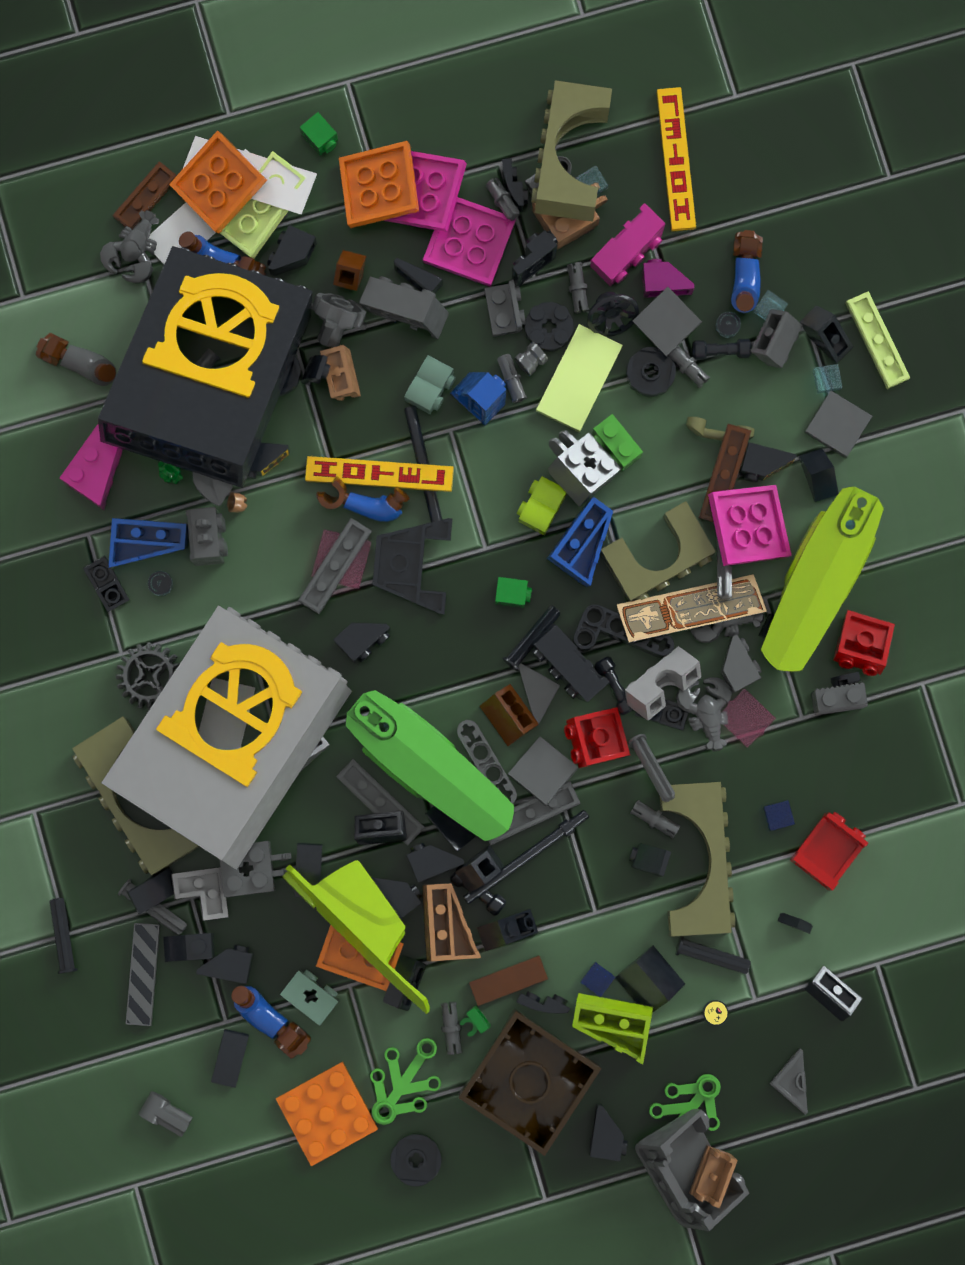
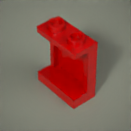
M827 812L823 815L790 859L791 862L829 891L835 889L839 883L838 880L860 851L868 845V842L864 839L866 835L855 827L850 829L844 824L846 820L836 812L833 814Z

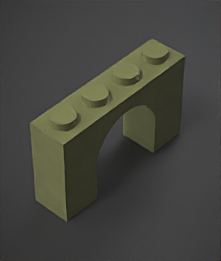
M686 501L669 510L663 516L678 544L677 560L669 568L652 571L642 567L633 557L623 538L601 549V557L628 602L648 598L650 591L656 589L659 592L671 585L669 582L671 579L678 577L680 580L692 573L690 570L692 567L699 565L701 568L713 561L712 556L716 551Z

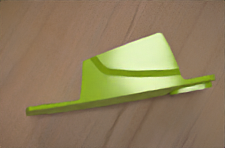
M857 487L843 488L826 511H821L812 521L784 577L785 586L782 590L781 600L761 648L768 662L777 670L789 672L803 670L841 605L849 595L876 540L875 534L883 513V506L877 497ZM859 498L866 500L864 507L858 508L857 500ZM848 520H853L855 523V527L852 530L846 528Z
M358 860L353 861L333 872L314 886L310 885L291 865H288L285 869L287 872L282 877L312 908L316 907L317 911L370 964L427 1014L430 1011L427 998L388 964L405 935V925Z

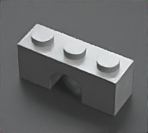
M678 646L670 654L664 656L655 666L647 669L645 674L628 685L625 689L627 705L649 721L666 707L664 691L661 688L667 685H674L685 691L701 678L700 662Z

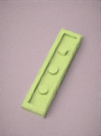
M869 291L846 301L845 304L886 388H892L909 380L910 376Z

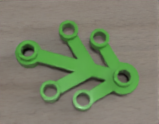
M424 1038L419 1041L417 1045L418 1053L402 1077L398 1062L399 1050L395 1047H389L385 1051L384 1057L389 1064L393 1090L388 1098L383 1083L386 1077L384 1070L375 1068L371 1072L370 1079L374 1083L377 1102L372 1107V1117L377 1123L387 1125L393 1122L398 1114L413 1111L421 1113L426 1110L427 1101L423 1097H416L413 1102L396 1104L401 1095L426 1090L437 1091L440 1089L441 1080L434 1075L430 1076L427 1080L410 1083L424 1061L432 1058L437 1052V1045L431 1038ZM425 1043H429L432 1046V1050L429 1053H425L422 1050V1046ZM390 1050H394L397 1053V1057L393 1060L387 1056ZM374 1072H381L383 1078L380 1081H376L373 1078ZM431 1079L438 1081L439 1085L436 1088L429 1086ZM417 1100H422L424 1102V1107L422 1109H417L415 1107V1102ZM382 1107H387L389 1109V1114L387 1116H382L380 1114V1109Z
M704 1074L697 1079L696 1083L682 1085L668 1083L665 1086L664 1092L671 1099L677 1098L680 1094L695 1095L690 1102L667 1105L653 1103L649 1107V1114L655 1119H659L663 1115L680 1114L678 1116L680 1117L691 1109H698L704 1101L708 1118L716 1119V1125L708 1129L714 1131L720 1125V1121L716 1116L714 1100L720 1092V1082L715 1076ZM710 1082L712 1084V1089L710 1091H704V1083ZM670 1086L676 1087L677 1092L675 1095L668 1094ZM659 1106L661 1108V1113L659 1115H653V1107Z

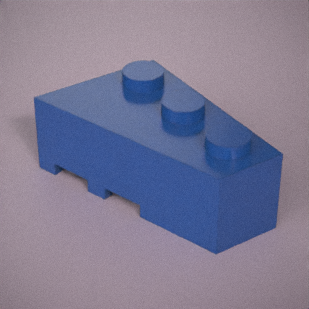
M469 372L450 394L481 423L486 425L505 406L506 388L504 386L506 384L497 375L491 376L488 372Z

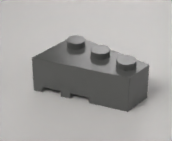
M370 276L359 302L367 312L395 323L400 321L410 324V329L415 331L418 330V327L426 329L430 332L431 337L439 339L449 312L435 297V293L426 289H422V292L414 290V287L406 283L397 285L392 280L380 276L379 279Z

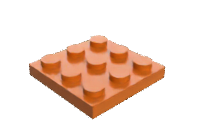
M217 130L169 185L219 234L265 184L267 179Z
M408 141L339 158L347 225L350 228L419 212L411 147Z
M343 1061L276 1098L311 1166L379 1129Z

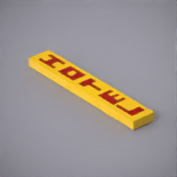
M681 87L657 89L671 232L696 229Z
M307 456L305 481L332 483L338 476L346 485L452 492L454 467Z

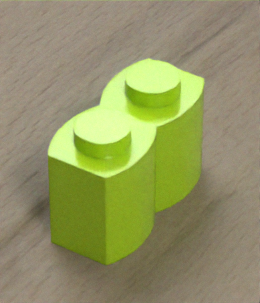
M542 476L539 482L534 480L528 491L532 495L528 502H522L517 514L520 515L519 523L545 536L567 493L560 485Z

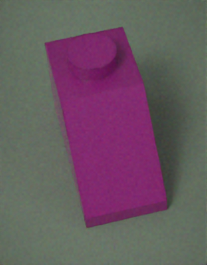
M651 259L647 263H643L644 298L658 297L667 287L677 296L693 294L694 283L669 262H662L661 259Z

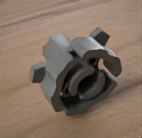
M332 293L316 294L311 309L323 320L317 338L321 344L332 348L337 347L340 344L345 329H352L353 327L366 329L367 325L364 323L367 312L360 304L350 299L345 300L343 296Z

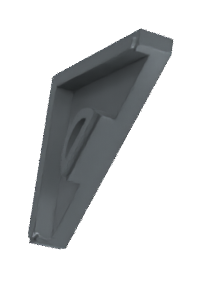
M520 663L518 668L530 709L536 721L540 723L560 685Z
M799 1048L769 1084L806 1115L808 1110L803 1050Z

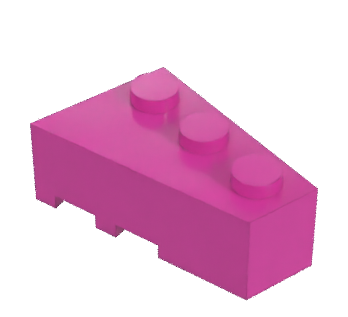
M645 203L639 208L641 210L640 214L631 222L628 220L623 225L625 228L615 238L612 237L591 259L590 267L609 286L615 282L619 284L628 275L626 271L632 265L637 267L644 260V254L649 249L653 251L662 242L661 237L666 223Z
M97 425L60 476V479L73 490L105 510L108 493L112 487L113 477L123 449L100 442L99 425Z

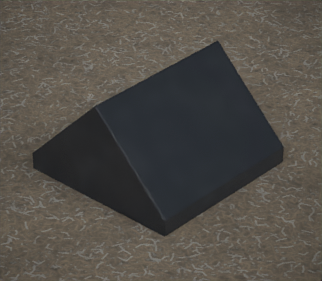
M654 945L615 977L637 1004L653 1007L652 1013L670 1001L685 985L684 981Z

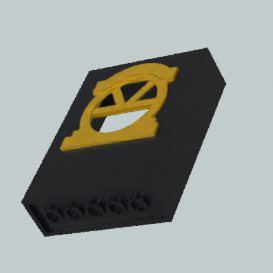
M172 246L98 417L100 442L243 488L311 318L313 291L308 290L302 285L296 286L286 283L280 278L262 275L255 270L249 271L240 268L234 263L215 260L209 255H200L187 248ZM211 298H230L243 305L244 309L217 328ZM201 301L206 325L184 318L182 315L195 302ZM249 317L253 319L255 326L254 339L230 333L232 329ZM177 327L248 349L249 351L242 359L228 367L219 369L203 368L193 364L182 354L177 344L176 330Z

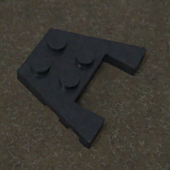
M443 519L377 535L373 585L439 614H445L446 592L421 590L425 539L451 541L453 519Z

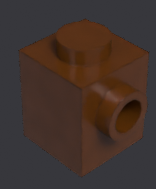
M343 250L336 265L333 285L357 291L363 278L366 256Z

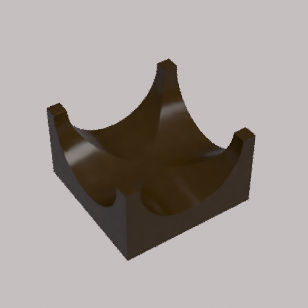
M514 1008L495 1042L473 1075L459 1092V1099L545 1156L600 1072L601 1067L554 1037Z

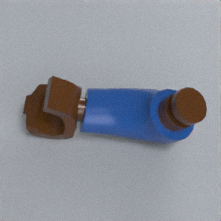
M750 230L737 232L734 239L733 256H741V258H736L735 279L731 302L734 309L741 313H748L757 306L761 288L759 260L753 258H761L763 237Z
M187 231L179 237V245L194 253L209 255L215 260L234 263L240 268L249 271L255 270L262 275L266 274L264 272L266 265L255 261L253 258L247 256L240 257V255L215 247L200 235H194L192 232Z
M338 476L333 480L332 485L338 490L339 496L332 497L326 492L316 493L320 504L327 509H335L343 504V508L382 522L397 519L402 514L403 502H408L409 500L408 495L399 487L394 489V494L382 495L380 498L368 497L353 492L348 494L346 485Z
M238 986L233 990L232 1000L234 1001V1006L249 1024L271 1039L277 1037L274 1044L291 1059L298 1054H303L308 1048L307 1044L310 1042L311 1037L295 1022H291L288 1025L289 1020L275 1010L255 988L251 986Z

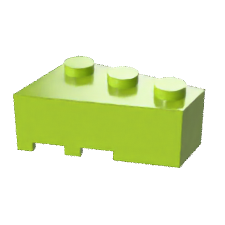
M578 993L572 1027L600 1042L603 1041L615 1047V1050L618 1052H624L635 1058L637 1062L643 1064L653 1007Z

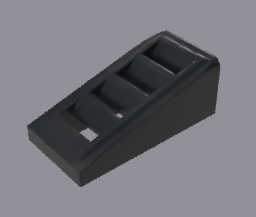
M396 258L394 260V270L420 292H422V289H426L436 294L442 287L443 279L401 259Z

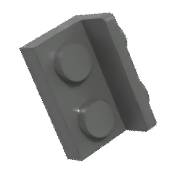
M509 280L508 284L484 288L493 337L522 332V325L526 324L524 310H519L517 301H521L519 286L515 287L514 280Z

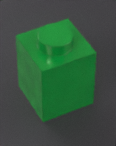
M319 112L300 126L301 135L320 156L324 152H331L336 147V142L338 141L337 132Z
M498 577L495 604L524 608L525 602L530 603L532 588L527 587L528 581Z

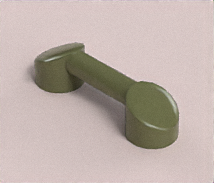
M687 417L686 426L695 435L701 438L723 440L725 432L705 428L707 420L699 417ZM738 425V427L751 430L749 440L754 437V428Z

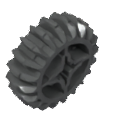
M150 642L146 644V650L143 649L141 644H138V653L129 649L128 653L132 657L128 659L122 656L121 659L126 662V665H117V669L124 671L123 674L116 675V679L124 680V682L117 685L118 689L126 688L122 696L127 698L132 695L129 699V703L132 705L139 700L138 708L140 709L147 702V708L150 710L153 702L156 701L164 689L160 683V676L168 667L170 680L180 664H173L178 658L175 654L168 657L171 651L169 648H165L161 653V644H157L154 650H152ZM152 656L161 658L164 661L154 666H147L142 659ZM136 664L139 669V677L135 680L134 684H131L130 675L132 668ZM143 667L151 673L153 672V670L155 671V673L152 676L157 685H155L152 681H149L148 679L145 682L144 679H146L147 675L145 674L146 672L143 669ZM146 686H152L158 694L143 696L136 691Z

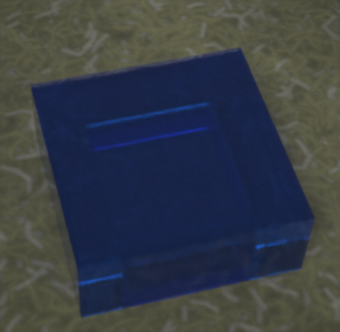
M788 800L763 807L770 831L795 824Z
M594 962L580 982L601 997L615 979V976Z

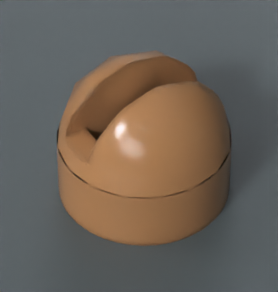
M230 493L227 502L229 512H243L247 508L245 503L247 498L240 493Z

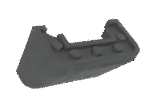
M691 1109L643 1138L636 1144L635 1150L675 1220L686 1228L710 1231L749 1194V1191L745 1186L743 1177L735 1172L732 1174L720 1208L714 1207L704 1200L701 1202L689 1193L706 1146H711L704 1134L710 1127L707 1114L702 1109Z

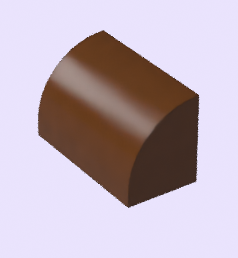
M511 684L493 694L480 705V708L507 746H510L539 725Z

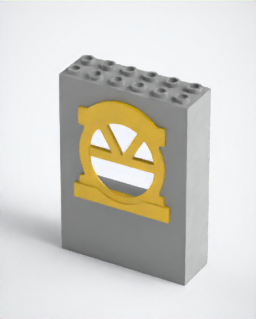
M218 605L103 779L102 784L237 870L352 691L346 685L348 681L342 678V675L330 667L328 669L325 668L316 658L310 655L308 657L305 656L296 646L291 643L285 644L276 634L271 631L265 632L256 622L251 619L245 620L241 617L240 613L231 607L225 610ZM248 669L261 675L269 687L237 704L240 670ZM229 671L228 696L226 699L208 688L207 685L218 675ZM202 695L262 733L254 741L239 749L220 750L208 745L201 738L195 723V710L199 697ZM273 698V708L268 723L247 712V710L263 701Z

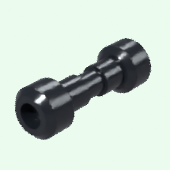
M738 339L736 343L717 345V343L707 344L704 340H695L692 343V357L695 360H705L707 356L726 354L737 355L738 358H749L752 354V345L749 339Z
M607 656L596 662L594 668L600 676H604L609 681L608 684L611 686L617 700L616 707L620 715H626L632 712L633 709L627 705L624 687L622 688L618 680L619 678L614 671L616 665L613 659Z
M454 872L450 877V882L457 887L463 886L467 890ZM489 891L478 898L487 905L486 910L493 916L498 915L506 905V900L499 894L493 895Z

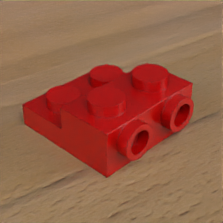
M847 610L833 661L839 662V666L845 669L853 667L863 669L862 672L868 676L881 675L886 667L895 624Z
M617 707L566 720L567 725L564 727V733L568 740L571 739L573 745L571 759L573 763L578 764V768L630 755Z

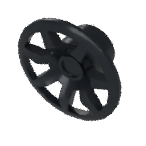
M605 292L597 298L596 303L590 309L587 316L588 326L594 333H599L603 336L621 334L634 324L633 320L639 315V307L630 296L615 292ZM630 304L633 305L634 312L626 311ZM595 312L600 314L598 318L592 321ZM624 317L627 319H632L627 325L624 326L620 318ZM605 321L603 331L594 327L601 325ZM613 322L620 328L610 331Z

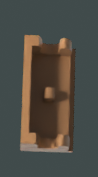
M340 345L320 351L321 355L328 356L327 364L331 365L326 378L331 398L342 401L347 396L354 398L361 396L350 349Z
M707 1145L689 1193L701 1202L704 1200L712 1206L720 1208L738 1160L728 1152Z

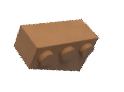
M452 883L423 885L427 961L481 958L473 941L470 928H468L463 916V911Z

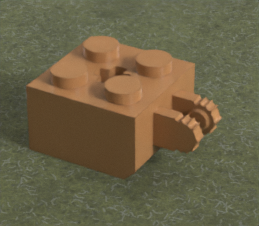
M598 183L591 184V186L600 188ZM603 195L596 199L595 209L608 201L606 196ZM532 203V211L544 231L550 230L558 241L556 243L557 250L593 230L599 224L600 218L596 211L593 222L537 214L535 213L536 203Z

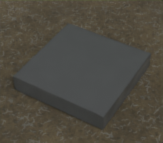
M669 287L633 320L666 357L702 323Z
M830 391L804 433L847 458L872 418V415Z
M539 737L511 769L508 776L547 806L578 770V766L542 737Z

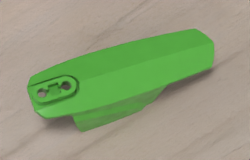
M374 690L363 693L347 712L346 727L364 746L362 749L363 753L416 798L425 799L484 841L497 838L509 830L513 819L514 805L473 764L459 753L457 748L446 737L403 703L398 704ZM363 706L369 708V714L366 716L360 714V708ZM380 722L388 724L389 727L386 732L380 731Z

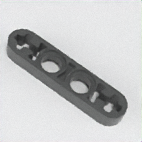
M472 720L462 721L457 727V735L475 767L485 777L487 769L490 767L498 768L500 778L497 781L490 782L497 785L505 779L507 784L502 786L506 792H512L510 802L513 804L517 798L516 790L480 728ZM467 725L469 728L473 726L475 730L472 734L475 740L480 736L482 741L475 742L469 748L467 743H470L471 740L467 735L462 736L463 726ZM477 746H484L487 749L488 755L485 759L478 760L474 757L473 751Z

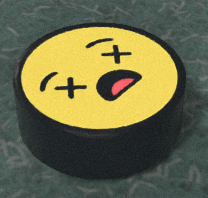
M711 1000L703 1008V1017L711 1025H722L728 1018V1008L721 1001Z

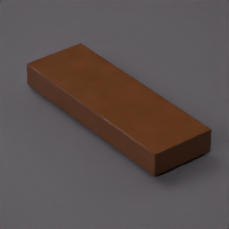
M159 161L112 215L113 218L124 227L128 226L133 230L142 220L139 215L141 210L144 212L146 210L151 211L171 188L169 184L177 175Z
M538 955L473 980L469 984L476 1003L480 1006L545 981L548 977Z

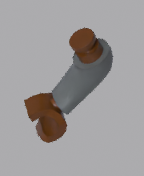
M49 333L44 338H40L36 346L38 348L36 351L37 358L54 366H57L61 359L60 366L72 370L100 386H107L114 381L116 368L104 356L74 345H70L66 349L69 341L52 333Z

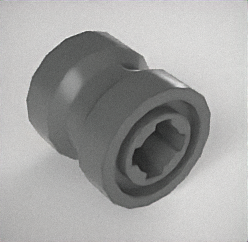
M531 342L527 346V350L515 356L514 360L523 372L531 376L536 371V367L545 364L548 358L536 343Z

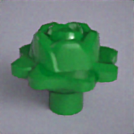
M164 462L158 463L159 476L165 482L178 484L179 480L183 478L180 474L181 468Z

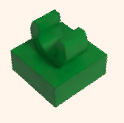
M477 1005L468 1010L466 1013L468 1016L464 1017L459 1023L461 1026L466 1022L472 1023L473 1030L467 1034L469 1037L475 1035L477 1031L482 1034L491 1026Z

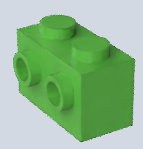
M613 414L593 428L592 436L622 468L621 472L641 458L643 451Z

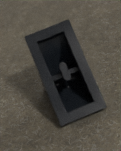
M819 449L799 456L814 502L838 495L835 468L824 450Z

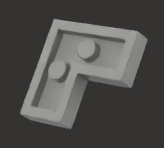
M220 867L171 874L174 899L200 897L202 921L228 917L227 901L223 894Z

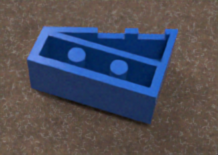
M594 496L590 498L546 559L583 586H591L592 577L599 560V554L607 534L613 510Z
M112 518L109 568L188 549V524Z

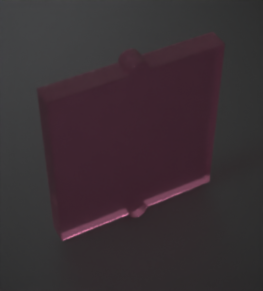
M745 688L733 701L730 700L728 706L722 711H726L728 716V724L724 726L747 748L759 735H764V730L776 719Z

